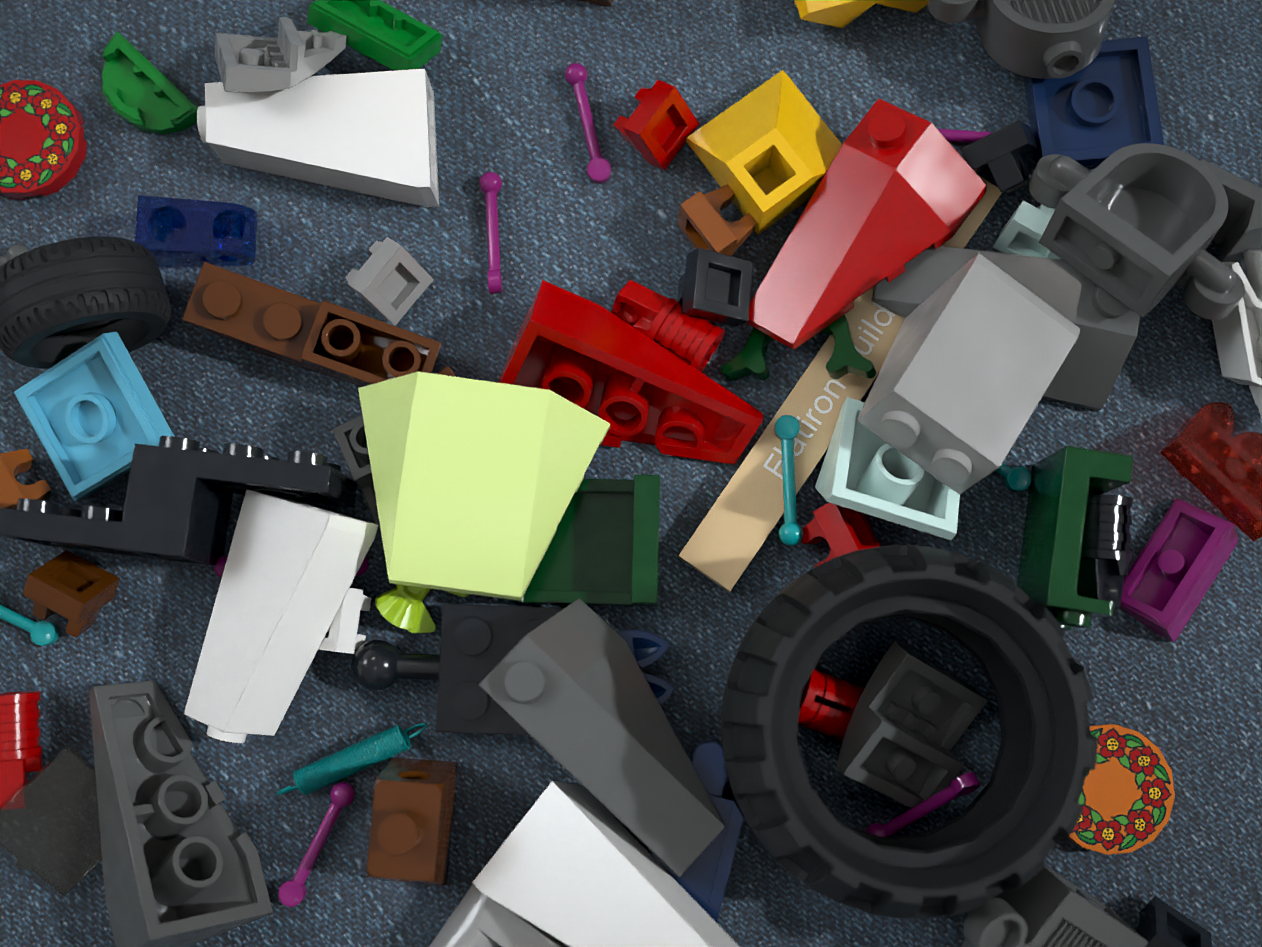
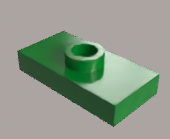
M316 0L309 5L308 24L323 32L332 31L345 35L346 45L354 48L363 56L372 58L394 71L420 69L440 53L443 34L381 0Z

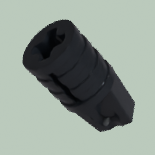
M1088 494L1077 594L1081 597L1115 602L1114 609L1121 607L1124 576H1128L1131 562L1129 544H1131L1130 526H1132V516H1130V510L1133 507L1132 497L1104 494Z

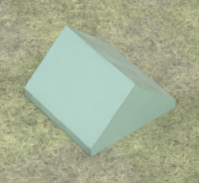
M847 397L842 405L815 489L827 502L952 540L957 534L960 494L938 481L932 474L859 423L857 419L865 402Z

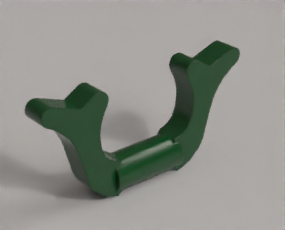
M845 315L820 331L834 337V351L826 364V369L832 379H839L848 373L867 379L875 377L876 370L873 363L859 354L854 347L851 329ZM753 327L749 339L741 352L721 366V371L725 378L732 381L751 374L760 380L768 379L770 371L766 363V352L768 345L774 338Z

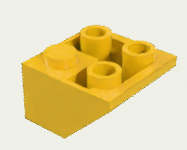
M784 70L774 75L686 138L687 144L720 187L728 185L734 192L733 204L743 216L750 213L757 224L754 231L757 235L813 196L842 146Z

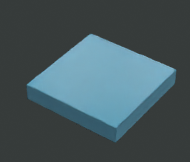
M117 332L103 333L14 391L16 398L74 501L92 495L130 472L135 444L158 446L160 436H174Z

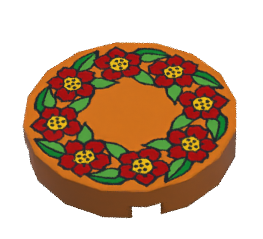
M1116 724L1090 725L1091 735L1098 737L1095 770H1088L1078 802L1084 809L1072 833L1067 838L1075 845L1105 855L1132 853L1154 841L1169 821L1175 799L1172 770L1160 749L1140 732Z

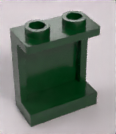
M1065 446L1032 465L1017 586L1031 599L1044 605L1063 630L1070 631L1072 627L1090 628L1091 619L1113 616L1115 602L1081 597L1076 591L1088 494H1103L1130 483L1133 456Z
M634 475V480L583 479L560 520L557 531L521 601L502 599L507 603L570 605L580 598L586 605L657 607L660 475Z

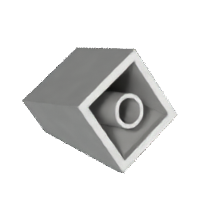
M977 253L904 318L857 421L879 436L884 442L893 446L932 474L938 481L944 483L956 493L961 494L1001 466L1078 339L1081 329L983 255Z

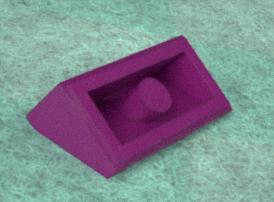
M1175 498L1128 571V576L1124 578L1120 609L1160 636L1175 642L1238 543L1235 525Z

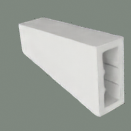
M425 69L310 76L290 89L266 92H225L222 82L205 83V106H199L197 110L198 131L202 142L207 143L223 163L424 207L439 206L434 92Z
M246 489L184 711L185 715L208 725L206 732L208 736L227 742L244 743L247 734L275 735L376 536L378 525L294 500Z
M552 781L472 882L481 893L570 947H739L583 784Z

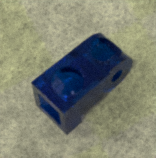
M138 195L135 242L148 248L153 253L159 267H173V263L203 264L204 262L227 266L251 265L255 263L258 213L247 206L234 203Z

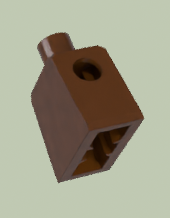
M394 757L380 773L374 788L367 877L381 881L447 885L458 762Z

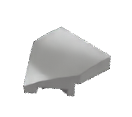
M279 17L278 39L215 33L214 57L225 92H266L290 89L315 74L346 48V36L332 31L319 33L317 30H311V32L297 31L293 19Z

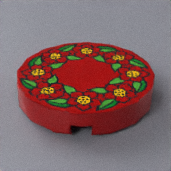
M12 80L0 85V194L11 199L28 200L25 197H33L39 194L45 197L58 192L76 176L86 157L87 141L84 139L83 125L85 126L81 113L58 89L38 80Z

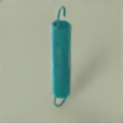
M396 724L393 728H387V730L370 736V738L367 737L364 741H358V743L332 753V755L329 754L326 758H320V760L314 761V763L312 762L305 767L294 770L293 777L296 786L291 787L289 785L276 792L275 795H282L298 788L303 795L307 796V794L316 792V790L354 775V773L360 772V770L363 771V769L369 768V766L371 767L383 760L389 759V757L395 756V754H401V752L410 749L407 732L424 726L419 731L409 735V738L415 737L426 729L427 724L414 725L407 728L404 733L401 727Z

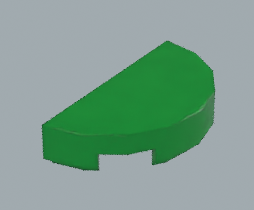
M117 31L105 47L102 55L105 64L102 72L103 85L101 88L103 95L121 119L138 130L162 135L186 130L197 123L198 108Z

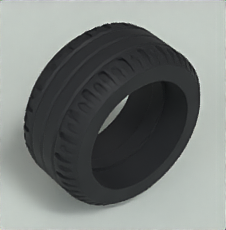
M96 236L59 241L24 252L0 267V348L6 357L26 367L50 369L103 333L117 332L128 353L160 336L171 319V305L155 256L148 248L129 239Z

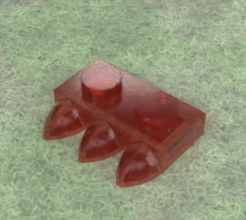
M1213 402L1205 405L1185 420L1160 453L1175 467L1179 474L1188 479L1229 521L1234 523L1254 542L1262 537V434L1258 432H1244L1233 438L1231 434L1234 429V414L1231 405L1224 402Z

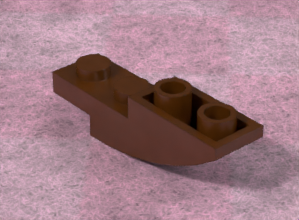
M207 262L203 263L182 317L185 324L243 344L248 350L361 387L415 372L432 373L442 343L344 307L324 300L320 304Z

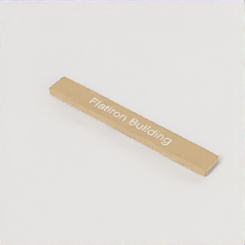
M979 176L987 185L986 194L955 235L941 246L965 248L1002 192H1000L997 186ZM874 287L855 299L854 308L844 315L851 329L854 347L859 354L873 363L876 370L875 377L867 379L848 373L839 379H832L826 369V364L831 358L835 346L834 337L830 335L678 555L679 559L728 592L732 590L784 513L781 440L777 438L774 432V426L778 418L784 415H792L798 420L800 425L799 433L794 438L795 485L797 494L828 449L845 399L849 397L860 401L881 370L904 318L871 301Z

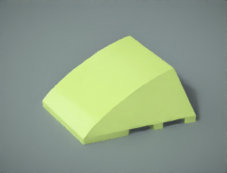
M415 372L358 388L389 583L521 601L557 531L560 520L574 493L577 492L584 479V474L599 445L602 444L610 428V423L551 390L433 373Z

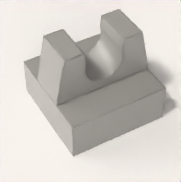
M387 237L383 242L375 241L369 249L372 253L371 257L359 271L352 269L345 278L349 282L348 285L377 313L396 326L434 279L400 244Z

